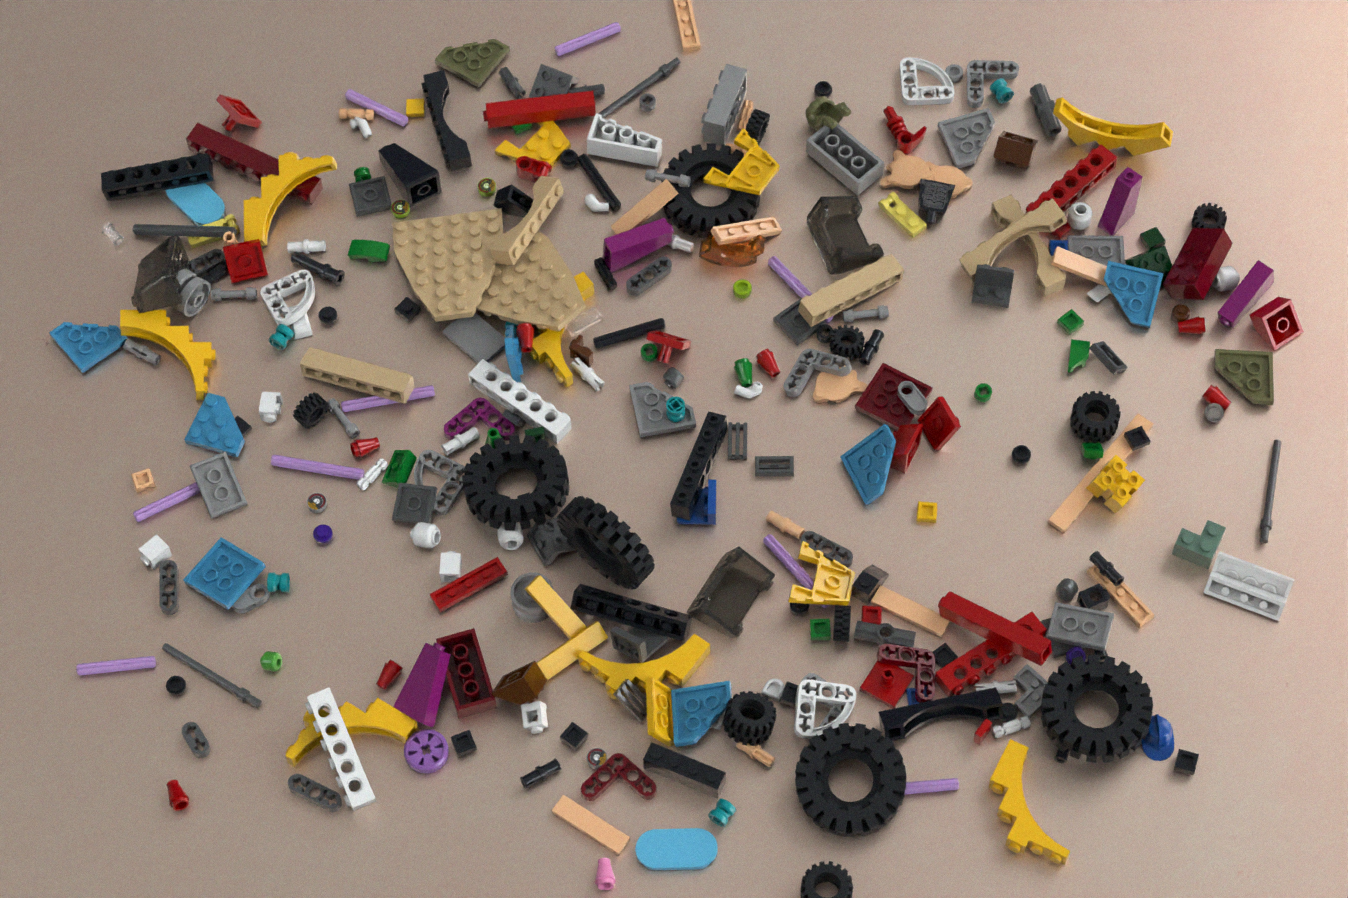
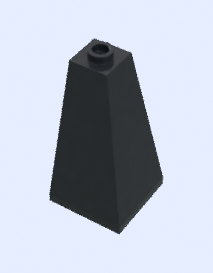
M396 143L386 145L378 150L381 163L404 200L408 202L409 207H413L442 193L437 169Z

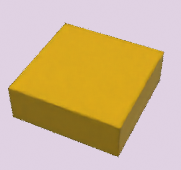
M424 98L406 99L407 117H425Z
M918 501L917 522L936 523L937 503Z

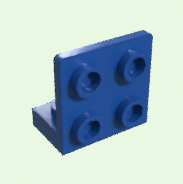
M708 479V487L703 488L691 520L677 518V524L716 525V480Z

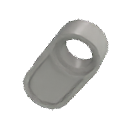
M901 382L898 386V397L912 414L922 415L927 410L926 398L912 382ZM903 388H910L912 393L906 395L901 390Z
M256 584L247 588L233 604L234 610L237 613L243 614L266 603L270 597L266 585ZM259 590L265 592V595L261 598L255 597V593Z

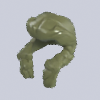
M826 96L816 98L806 109L808 124L816 131L823 126L834 129L843 117L851 114V110L845 102L836 105L835 102Z

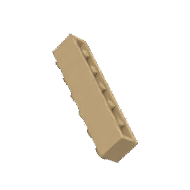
M892 254L886 257L883 256L876 262L865 265L861 270L851 272L847 277L834 281L826 288L822 287L816 293L804 296L800 300L798 311L810 327L901 281L904 268Z
M309 347L300 362L302 376L406 404L414 389L413 376L406 372H398L390 368L358 361L355 358H347L321 349Z

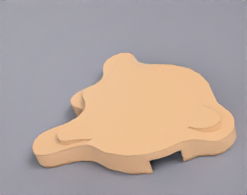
M895 150L893 152L894 161L886 166L887 172L891 174L882 178L880 185L882 188L899 186L904 189H914V186L919 184L921 178L933 181L934 174L929 170L923 159L916 156H907L901 150Z
M926 162L929 170L934 174L933 181L955 185L951 199L957 198V195L961 192L963 193L972 188V180L966 177L960 169L954 166H938L932 162Z
M851 370L847 376L843 377L821 372L816 379L813 400L818 403L828 402V400L841 403L853 394H863L867 384L857 380L855 370Z

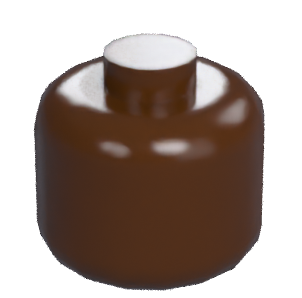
M1182 304L1176 305L1171 313L1173 323L1178 325V322L1188 320L1191 314L1190 309Z

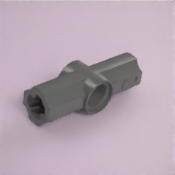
M1041 83L1035 84L1030 88V94L1035 104L1036 117L1038 120H1041L1046 135L1050 137L1056 136L1061 132L1062 128L1058 118L1053 114L1055 102L1050 100L1045 85Z
M857 621L854 639L875 642L879 646L893 644L913 647L916 632L893 628L888 623L878 625ZM882 633H886V634H888L889 636H888V637H883V636H881V634H882Z

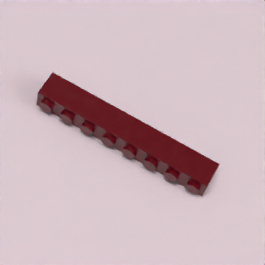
M200 123L195 125L186 138L188 148L193 153H208L211 160L219 162L224 167H230L239 174L250 176L254 181L261 182V177H267L270 174L279 176V159ZM313 176L297 185L287 196L291 195L300 202L312 205L323 190L321 178Z

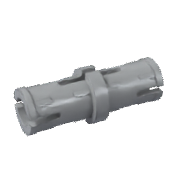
M127 339L124 343L123 348L135 354L139 359H144L155 366L161 360L160 354L149 350L148 346L144 344L140 345L132 339Z

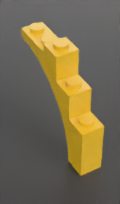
M1063 97L1056 99L1053 114L1069 129L1068 136L1077 145L1096 141L1108 150L1124 146L1133 156L1171 147L1173 131L1164 122L1143 125L1110 122L1082 112Z
M286 152L284 155H279V176L270 174L267 177H261V198L250 197L247 200H243L244 242L259 239L261 246H267L271 220L280 203L297 185L323 172L337 170V162L333 156L323 155L320 158L304 157L301 160L297 153Z
M584 271L574 276L583 301L594 295V284ZM565 327L560 331H554L549 328H537L541 335L533 339V350L528 352L533 360L536 359L539 364L545 362L550 370H554L557 380L560 383L563 382L566 387H569L573 384V377L565 364L561 352L562 335Z
M120 310L121 336H133L150 340L175 354L191 375L195 386L196 401L204 400V393H208V382H204V377H208V368H212V361H216V350L212 349V342H193V333H189V326H170V317H167L166 310Z
M693 634L685 644L672 653L644 663L624 664L610 662L597 658L584 650L578 655L581 669L585 672L590 671L600 682L605 683L607 695L616 700L617 698L614 693L625 679H629L634 685L637 684V687L645 693V678L653 677L661 683L667 677L671 684L679 685L683 688L710 654V644L696 634ZM622 691L621 694L626 698L625 693Z
M378 697L374 703L371 702L368 705L366 713L347 701L343 706L338 707L349 735L360 733L379 734L405 744L407 739L418 731L417 721ZM321 709L318 713L321 717H327L329 715V713L323 709ZM308 710L303 717L306 729L301 730L298 740L294 745L291 744L286 751L287 762L293 767L305 755L321 745L320 740L323 739L321 732L317 733L313 725V721H316L314 714L309 715ZM329 727L326 730V734L334 736L338 730L335 727Z
M1010 739L990 778L988 786L993 792L1005 795L998 808L997 816L1005 823L1014 824L1006 839L1005 846L1015 853L1020 852L1022 854L1025 853L1028 847L1037 855H1045L1052 862L1065 865L1070 850L1056 843L1040 828L1032 817L1025 801L1022 789V769L1029 747Z

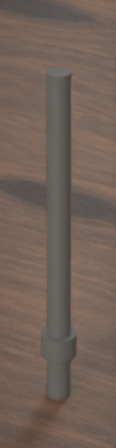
M676 57L668 64H663L658 68L657 72L598 114L605 118L656 80L671 73V70L681 63L680 60Z
M1274 440L1264 516L1260 523V529H1262L1261 543H1268L1269 531L1272 529L1273 521L1271 516L1281 450L1280 440Z
M167 643L163 645V651L236 694L238 699L243 702L247 701L257 708L261 705L262 701L251 695L247 689L236 686Z

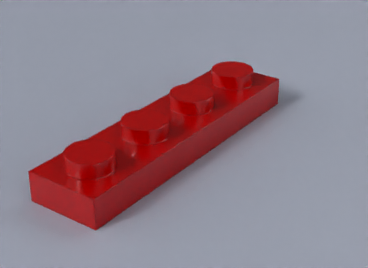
M496 557L431 593L430 598L439 612H442L507 576L508 572L499 558Z

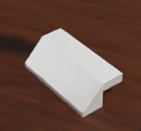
M1219 551L1203 593L1279 621L1294 579Z

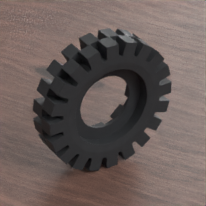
M707 143V150H702L701 144L692 146V153L685 149L678 153L679 160L673 157L668 163V168H665L663 174L674 176L684 174L691 177L689 187H679V184L671 183L678 194L663 206L668 219L672 218V224L678 229L684 226V233L692 236L695 231H698V238L707 239L712 227L749 221V218L753 220L757 213V207L759 208L760 195L731 189L730 196L724 203L711 207L699 204L691 195V186L698 177L707 174L712 167L730 175L744 157V153L737 149L731 153V146L722 144L720 150H716V143Z
M519 435L509 436V444H505L502 437L494 440L495 449L487 443L480 448L481 454L475 452L470 457L471 464L466 463L462 483L469 510L473 515L477 514L479 521L484 524L489 521L490 527L499 529L503 522L505 530L515 531L516 522H520L521 530L531 528V519L538 526L546 522L545 514L551 518L558 513L557 506L562 508L566 502V496L569 495L570 488L566 461L554 445L549 448V442L543 439L536 443L535 437L525 435L523 443H520ZM524 468L535 474L537 486L531 494L525 493L517 496L518 499H510L509 496L501 495L497 492L495 488L496 480L503 472L509 469Z
M583 496L575 497L557 516V524L561 528L562 535L568 538L566 541L569 545L578 549L576 553L582 559H588V565L594 570L598 568L602 576L606 579L610 577L611 581L618 586L621 584L623 588L636 589L655 568L654 559L649 554V549L645 544L640 543L641 538L636 533L630 532L629 529L631 527L624 521L620 523L615 513L611 510L607 512L605 506L598 502L596 504L593 499L587 497L585 499Z
M1088 655V661L1084 662L1082 656L1072 659L1071 666L1067 662L1063 663L1058 667V673L1053 671L1050 675L1048 684H1045L1043 690L1041 720L1043 727H1047L1046 734L1051 741L1056 739V747L1063 752L1069 748L1070 756L1078 760L1082 754L1087 755L1086 762L1096 763L1097 757H1102L1103 763L1111 762L1116 754L1121 759L1129 755L1130 748L1135 751L1141 745L1142 739L1145 740L1149 731L1153 699L1149 697L1150 688L1147 682L1142 684L1143 677L1137 670L1130 673L1131 666L1121 661L1118 666L1114 665L1115 658L1105 656L1104 662L1099 661V655ZM1099 690L1111 695L1116 700L1119 708L1116 720L1111 725L1103 728H1092L1083 724L1077 718L1074 711L1075 702L1081 694L1087 691Z
M849 723L839 724L838 728L833 729L830 726L822 730L823 734L820 736L816 734L809 740V745L803 748L800 760L796 765V791L804 812L820 828L825 827L827 832L835 835L842 833L844 837H854L855 834L861 833V836L871 834V830L875 828L877 830L881 829L889 819L892 820L897 814L898 808L902 805L905 797L906 769L899 749L896 750L894 743L888 736L885 738L882 736L881 731L873 727L871 730L867 729L864 724L856 723L855 726H849ZM848 758L864 762L870 768L873 775L872 789L866 797L855 802H847L837 798L832 793L828 783L829 773L833 766L839 761Z

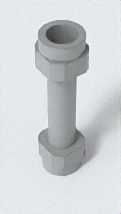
M647 169L645 174V180L650 182L667 179L669 182L677 183L679 187L684 188L689 187L691 180L690 176L684 174L680 176L657 173L655 169Z
M246 287V290L221 291V288L211 289V300L222 301V298L247 297V300L257 299V289L252 287Z
M884 305L878 306V309L861 311L846 309L843 311L844 322H853L857 318L879 316V319L889 317L888 306Z
M334 398L327 401L329 412L335 414L344 425L348 436L352 439L356 438L360 434L356 424L349 421L341 411L340 404Z

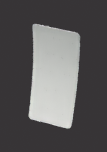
M1099 284L1087 292V295L1096 302H1099L1108 296L1111 291L1108 287Z

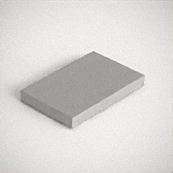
M1067 236L1068 251L1105 266H1107L1108 261L1125 264L1123 236Z
M477 313L473 317L456 319L443 330V334L477 364L482 359L490 362L505 348V337Z
M226 452L190 465L211 519L248 505Z
M1055 602L1046 638L1055 642L1105 651L1114 613Z

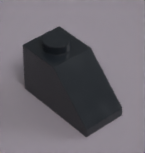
M511 184L497 190L493 206L498 209L501 208L502 212L506 215L525 217L532 206L533 199Z
M873 564L861 572L853 583L851 595L868 605L879 586L883 585L889 574Z

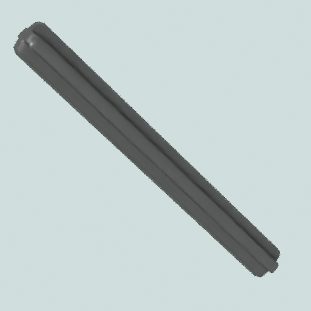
M133 225L135 235L223 238L226 232L234 233L235 237L237 233L235 227Z

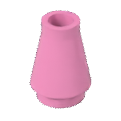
M601 858L598 860L595 884L600 890H610L614 887L616 880L610 859Z

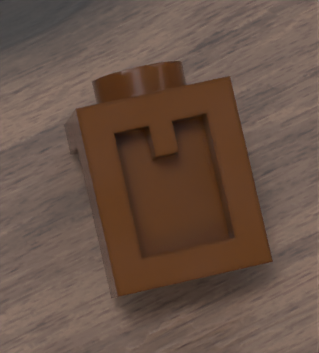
M579 335L576 340L573 339L569 345L570 358L575 360L579 357L582 362L590 367L594 362L593 352L588 347L583 346V336Z

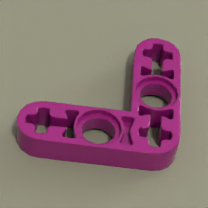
M480 397L473 400L444 425V434L447 439L452 440L455 438V435L463 434L481 420L488 428L498 429L501 437L507 441L509 436L515 435V428L488 400ZM478 405H479V406H483V405H484V409H482V408L477 409V406H478ZM466 415L472 417L469 422H463L461 419ZM495 415L499 419L497 422L492 423L488 418ZM456 428L455 433L452 431L449 433V429L454 430ZM503 428H504L505 430L510 429V432H509V433H508V432H504V433H503Z

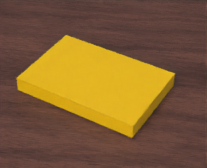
M653 677L645 678L648 735L668 747L674 746L672 689Z

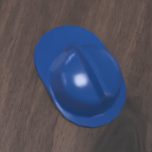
M1159 714L1152 716L1145 740L1142 739L1144 753L1155 761L1168 759L1174 751L1172 726L1167 719L1159 716Z

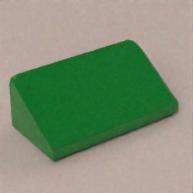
M395 450L382 483L398 488L399 483H407L417 457L410 450Z

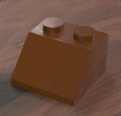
M1003 131L998 137L993 157L997 158V161L1001 163L1012 162L1015 163L1014 166L1019 168L1029 167L1039 140Z
M533 661L502 676L492 695L518 705L526 702L530 704L538 699V695L544 689L543 686L547 682V678L536 661Z

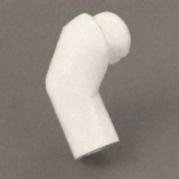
M359 117L350 120L351 128L356 129L358 127L364 138L372 135L366 120Z
M593 194L586 195L584 199L585 204L592 212H609V203H599Z
M758 381L748 388L737 385L734 394L751 399L760 395L763 385Z

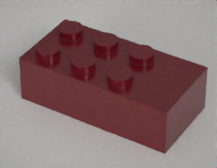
M1192 228L1163 283L1172 299L1204 300L1233 244L1224 229Z
M475 629L437 638L436 642L445 647V652L451 654L446 678L458 719L496 709V699L492 695V685Z

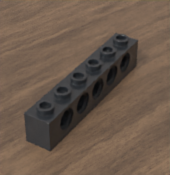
M208 153L101 173L102 192L107 201L214 181L213 163Z
M708 411L670 502L673 517L691 520L728 430L726 415Z
M579 584L574 590L570 607L572 610L680 641H684L688 635L692 615Z

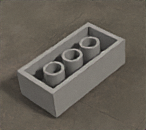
M726 64L725 69L720 71L719 84H715L713 89L714 96L712 99H709L707 113L704 112L701 123H703L701 133L704 134V141L716 143L719 146L726 144L747 91V69Z
M838 123L834 129L823 126L806 140V153L857 196L883 175L884 162Z

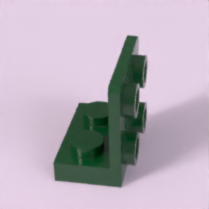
M1165 246L1153 248L1125 260L1126 265L1163 273L1160 288L1164 287L1163 283L1172 268V263Z

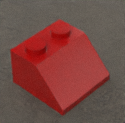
M1278 296L1249 314L1255 331L1272 350L1278 349L1304 332L1291 299Z
M922 424L900 425L898 431L893 432L896 445L890 468L905 474L921 443Z

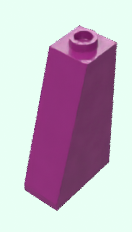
M1129 167L1116 178L1098 223V227L1110 236H1114L1135 213L1143 177Z
M665 218L605 238L602 258L611 273H614L671 243L672 234H674L673 227L670 223H667Z
M1258 260L1217 312L1219 322L1226 327L1234 328L1274 283V270Z
M436 642L433 645L425 643L393 706L409 717L430 727H433L435 724L451 655L444 651V646Z

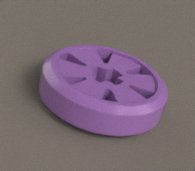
M423 729L413 733L407 739L404 746V756L407 764L419 773L426 774L439 770L444 766L449 755L446 739L439 732L431 729ZM429 748L430 754L426 753V755H423L422 750Z

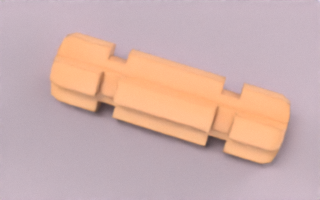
M744 101L737 124L738 132L746 129V124H748V119L753 109L754 103L752 101Z
M340 108L339 118L347 119L349 117V119H355V117L373 120L374 110L366 109L364 111V109L349 108L347 110V108Z

